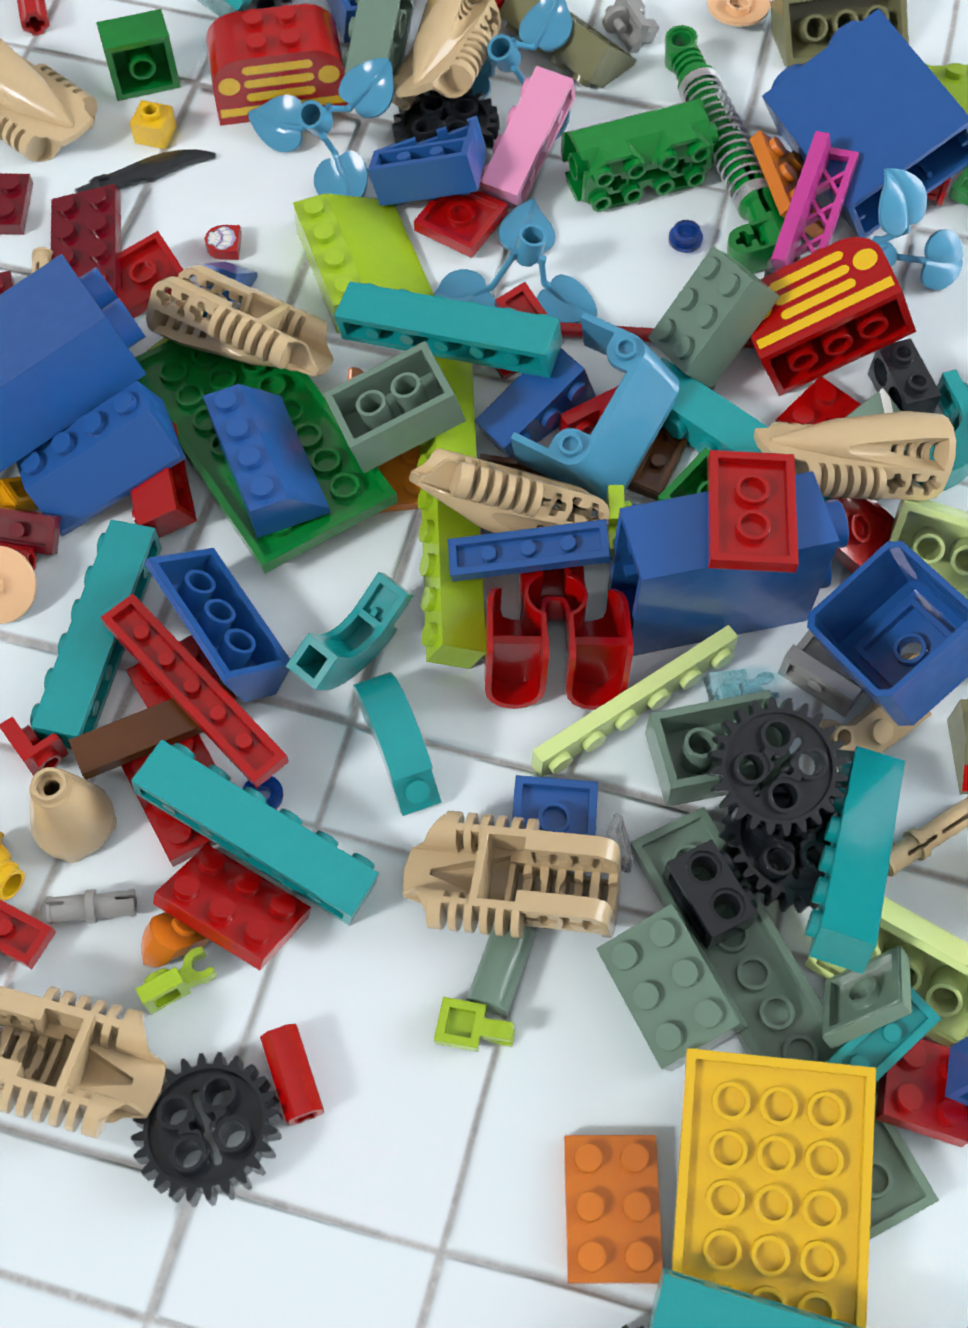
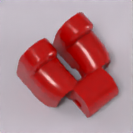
M584 566L520 573V620H513L502 616V588L495 587L490 590L486 615L484 683L486 697L493 704L502 708L518 709L534 705L543 698L546 691L549 666L547 621H564L567 652L565 685L567 699L573 705L582 709L596 710L627 690L634 645L628 600L623 592L617 589H609L607 608L603 618L585 621L588 592L585 586Z

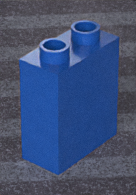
M880 9L874 11L861 22L851 21L843 25L832 36L828 47L804 65L795 64L784 69L774 80L771 89L762 95L778 133L791 150L796 151L801 156L804 163L815 131L830 133L832 148L859 152V160L840 212L857 237L866 238L881 227L878 218V207L884 184L885 168L902 169L914 174L923 183L928 194L968 165V114ZM829 159L826 170L832 178L845 171L848 162ZM828 189L824 191L826 196L833 203L835 201L836 196L834 195L832 190Z
M60 254L0 294V472L35 450L57 433L72 425L89 411L146 375L129 350V348L146 336L97 267H94L78 278L64 256Z
M813 471L795 474L798 567L795 573L708 568V491L620 508L607 591L609 589H617L623 592L628 600L634 645L633 656L700 643L727 625L737 635L807 621L808 613L811 612L820 589L828 588L831 585V561L836 549L844 548L848 544L849 526L846 512L841 502L837 499L824 501Z

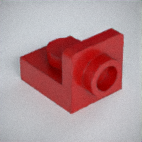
M13 716L0 724V729L33 776L41 769L47 767L56 768L62 759L69 754L56 733L40 741L29 724L21 729Z

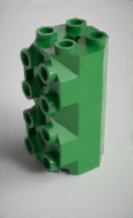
M699 98L563 132L561 138L562 162L568 161L570 171L565 172L566 182L575 201H584L590 204L596 212L636 203L642 198L643 189L647 185L654 188L655 192L660 196L689 187H697L705 181V173L710 167H713V143L718 141V131L716 124L709 122V118L705 113L704 103Z

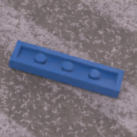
M606 519L448 539L450 577L453 582L611 562Z

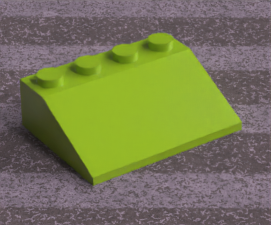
M327 193L292 202L298 236L337 333H340L334 315L349 281L362 284L371 283L379 287L396 290L405 289L413 293L433 296V291L395 205L380 206L376 198Z

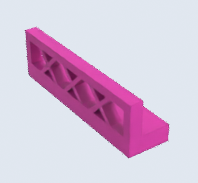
M815 131L771 257L774 272L785 265L794 263L795 258L808 251L812 254L815 251V247L819 246L818 249L830 244L859 160V152L832 148L830 133ZM829 159L848 162L845 171L831 178L826 170ZM831 189L836 196L835 201L820 209L815 201L817 195ZM820 220L825 227L824 233L809 241L804 233L805 228Z

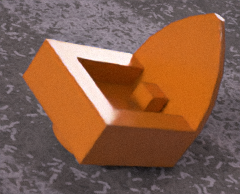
M166 912L153 916L146 926L141 939L143 965L153 968L167 965L171 960L186 955L193 948H204L209 939Z

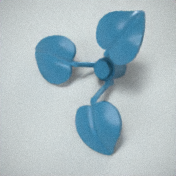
M541 0L525 15L520 24L519 37L522 42L517 41L515 37L510 38L504 34L497 35L490 40L487 48L489 56L470 87L472 88L473 96L482 92L485 99L491 91L489 78L495 75L496 66L502 72L513 71L523 85L525 77L518 69L521 61V54L518 48L533 52L539 46L545 52H552L562 47L568 41L573 25L566 0ZM570 110L563 122V125L556 139L561 137L562 133L565 132V130L567 129L570 119Z
M376 58L363 62L347 72L339 86V95L348 103L346 106H336L327 103L323 107L314 100L302 103L294 96L281 95L248 112L249 120L257 135L275 151L287 153L298 149L302 143V132L309 131L313 135L319 136L331 152L333 159L323 160L316 168L314 186L318 195L327 193L363 197L368 185L367 165L364 159L355 151H347L339 156L338 151L327 136V133H329L333 126L331 113H348L355 108L357 114L366 119L376 118L384 114L390 107L394 96L392 63L388 58Z
M885 168L884 184L878 207V218L882 230L887 234L884 236H874L870 240L882 248L891 267L895 264L896 260L923 264L920 272V281L925 287L940 290L950 286L961 272L962 258L964 256L961 240L955 232L948 229L935 231L925 244V257L897 254L896 248L890 242H887L908 234L911 229L910 224H916L923 219L927 207V193L923 183L914 174L902 169Z
M534 198L514 208L501 222L498 230L499 240L505 248L511 251L509 257L490 284L486 285L484 278L475 271L459 269L447 274L433 293V295H439L447 299L464 302L473 301L481 305L495 307V299L490 292L496 288L511 264L516 260L524 267H531L535 264L539 265L540 281L545 289L538 293L537 300L549 316L559 318L562 323H581V317L584 312L597 317L596 304L587 289L579 281L563 274L556 275L551 282L547 280L545 267L547 257L543 254L554 245L555 232Z

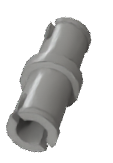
M96 889L85 890V894L58 897L47 896L45 899L47 905L45 906L47 924L86 920L87 924L98 923V919L134 917L137 915L135 889L97 893Z

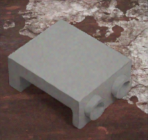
M808 630L797 646L793 644L789 649L778 671L779 675L844 718L864 693L852 678L829 656L810 630Z

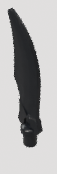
M199 149L163 152L144 158L112 173L94 176L89 180L88 184L74 190L75 193L111 184H116L118 189L129 186L131 183L154 180L184 166L216 158V153Z

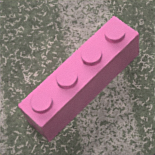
M536 66L531 78L527 77L521 88V98L518 105L510 109L507 117V127L503 135H498L495 140L493 156L489 164H484L480 180L483 193L507 203L510 209H514L526 201L575 100L573 78Z

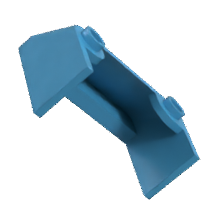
M584 312L581 317L584 346L606 355L612 367L625 373L592 433L589 435L573 428L562 430L556 434L548 448L516 432L513 433L510 439L516 462L551 479L577 485L606 503L608 485H624L625 493L678 399L679 381L677 376L637 335Z

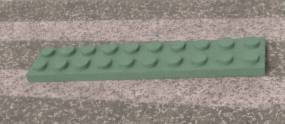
M705 807L693 811L630 843L634 857L663 908L674 904L682 910L662 877L666 863L711 839L718 850H721L726 844L725 840L718 837L720 832ZM697 867L691 870L694 877L698 880L709 881L712 879L709 871L704 868ZM735 870L733 873L736 879L741 875L739 870ZM748 882L741 884V887L747 886L749 889L751 888ZM755 895L754 897L758 904V909L756 910L758 915L750 928L706 950L698 937L749 1026L737 1033L736 1036L748 1055L824 1062L840 1047L831 1049L822 1038L824 1006L759 897ZM725 904L714 906L715 912L720 917L725 919L735 917L734 911ZM876 1093L870 1239L940 1201L894 1125L875 1120L877 1107Z

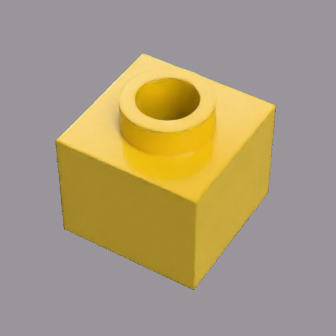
M145 100L140 101L129 123L136 144L165 150L177 127L172 106Z

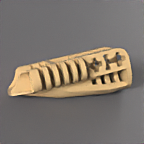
M495 0L427 1L414 46L393 77L394 96L392 103L402 110H409L418 94L430 90L439 92L448 98H457L468 92L489 56L487 48L490 40L497 36L501 28V17Z
M0 38V139L30 161H48L54 158L62 147L80 138L88 129L92 128L98 107L97 101L93 96L44 63L33 65L17 54Z
M190 266L180 272L178 277H167L157 282L151 290L146 315L147 327L151 332L179 345L251 365L277 367L279 369L285 368L313 377L327 373L333 365L334 358L327 345V323L325 320L315 315H309L304 310L296 309L291 304H286L280 299H275L267 293H262L256 288L248 287L205 266ZM197 276V283L203 287L195 286V283L190 278ZM214 284L211 290L207 288ZM171 288V295L165 293V290ZM228 290L229 298L236 302L232 303L228 301L227 298L222 295V293ZM204 311L207 312V317H202Z
M901 411L837 418L814 425L772 422L768 428H755L753 435L756 445L762 453L794 454L795 474L813 471L822 496L832 498L931 500L944 490L956 457L954 427L950 420L940 413ZM932 445L935 447L932 453V457L935 460H930L929 458V452Z
M440 448L436 449L423 465L413 469L409 476L410 482L420 486L423 490L476 526L492 533L606 519L608 524L610 512L604 500L589 494L588 491L577 485ZM593 508L598 511L596 518L590 517Z
M448 810L446 814H443L431 826L425 840L412 847L404 867L403 896L422 904L426 911V925L431 929L443 930L446 923H448L450 931H459L463 921L464 931L466 933H474L479 921L480 934L489 935L494 924L495 935L502 937L506 936L509 924L512 938H521L525 926L601 934L604 938H612L614 935L621 890V853L618 843L606 837L541 831L539 820L536 818H529L525 829L523 817H514L511 827H509L508 816L499 815L494 826V816L492 814H483L481 822H479L478 813L469 812L465 820L462 811ZM567 871H575V874L567 873ZM584 872H592V876H586ZM601 873H609V879H602Z
M0 986V1026H3L0 1027V1112L9 1114L16 1105L15 1115L17 1117L25 1119L32 1110V1120L42 1123L49 1113L48 1125L56 1128L61 1125L66 1116L64 1129L70 1132H75L83 1119L81 1134L95 1139L100 1136L106 1122L115 1123L122 1118L147 1119L161 1094L167 1063L149 1050L143 1024L144 1012L129 1008L123 1020H121L123 1014V1007L121 1005L113 1004L106 1015V1001L96 1000L91 1009V997L82 995L76 1003V993L68 990L64 992L60 999V988L51 986L42 998Z

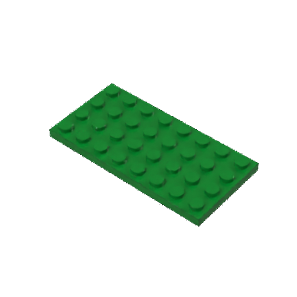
M171 340L135 357L146 373L137 381L164 401L170 420L177 425L179 443L183 454L264 573L277 568L398 503L397 493L377 467L363 473L325 397L307 374L285 368L279 369L277 367L251 365L184 347ZM237 384L280 395L331 513L257 538L211 425L203 396Z

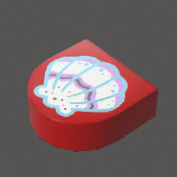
M219 225L211 228L204 237L209 255L215 259L239 260L242 235L240 225Z

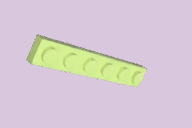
M727 625L533 749L531 766L540 777L547 775L551 771L553 774L563 771L572 763L574 756L584 750L586 752L594 751L604 743L606 736L616 729L624 731L631 727L638 720L639 714L649 708L657 710L671 698L672 693L681 687L687 690L697 684L703 677V673L712 667L720 669L728 664L734 657L733 652L739 636Z

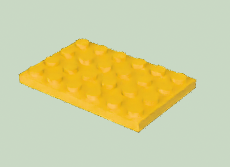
M686 1048L671 1270L866 1328L876 1068Z

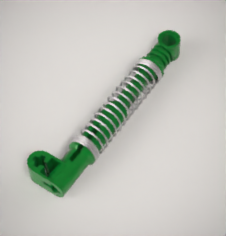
M675 26L670 28L665 35V67L675 74L678 80V92L682 101L701 98L709 122L716 124L718 141L713 143V164L716 166L717 172L720 174L721 180L724 182L725 188L732 198L737 213L742 219L748 221V224L741 225L729 233L727 255L740 262L753 274L766 270L768 260L772 257L785 218L779 214L750 142L751 137L747 134V129L743 126V122L740 120L735 106L728 97L718 73L711 65H707L697 45V32L689 26Z

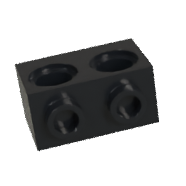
M912 339L894 342L875 352L867 374L876 391L878 392L883 388L900 411L934 413L942 395Z
M712 839L668 861L662 875L706 950L750 928L758 915L756 911L758 904L753 893L747 886L741 887L733 874L735 868L730 856L725 850H718ZM697 867L704 868L709 871L712 879L709 881L698 880L694 877L691 870ZM717 904L729 906L734 911L735 917L731 919L720 917L715 912L714 906Z

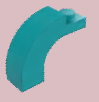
M956 369L942 373L937 384V388L942 395L938 405L943 415L950 420L954 427L956 437V457L943 491L956 486L968 476V385L962 381ZM933 445L931 446L929 452L930 460H935L932 457V453L935 448Z
M378 572L351 613L338 626L327 633H307L286 667L315 690L325 691L341 686L360 673L383 650L398 630L394 625L414 595L385 573Z
M388 672L354 684L353 687L364 721L370 728L376 741L402 816L441 803L442 801L431 770L433 767L409 702L392 672Z

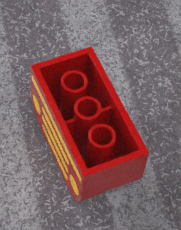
M314 4L249 9L222 15L208 28L206 45L220 126L250 122L248 117L249 111L281 95L294 96L302 103L314 100L323 107L327 103L336 106L348 105L339 95V86L345 76V68L342 62L343 57L335 19L326 9Z
M850 237L817 249L812 254L790 265H785L776 272L762 278L761 281L780 297L750 337L775 390L781 396L917 331L903 291L882 248L870 239Z

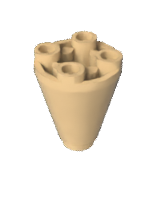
M47 767L41 769L32 778L29 787L31 835L40 849L50 856L63 859L68 863L78 862L100 849L117 825L113 803L104 789L89 780L61 768Z

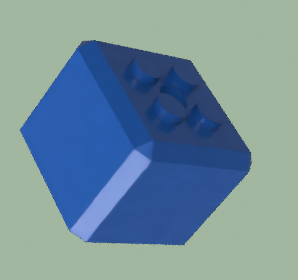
M903 541L886 542L808 613L807 628L829 656L898 726H914L968 678V600ZM916 642L922 645V650L916 658L908 660L901 657L902 649L907 644Z

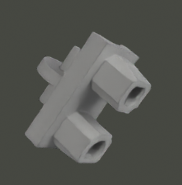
M616 0L613 6L606 8V14L602 21L605 30L611 34L618 33L629 52L638 53L642 43H652L659 30V26L654 19L645 18V5L642 0Z

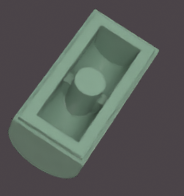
M493 924L466 1001L486 1004L487 1011L508 1017L535 940L536 933L532 928L525 926L521 938H512L509 924L506 936L502 937L495 935Z

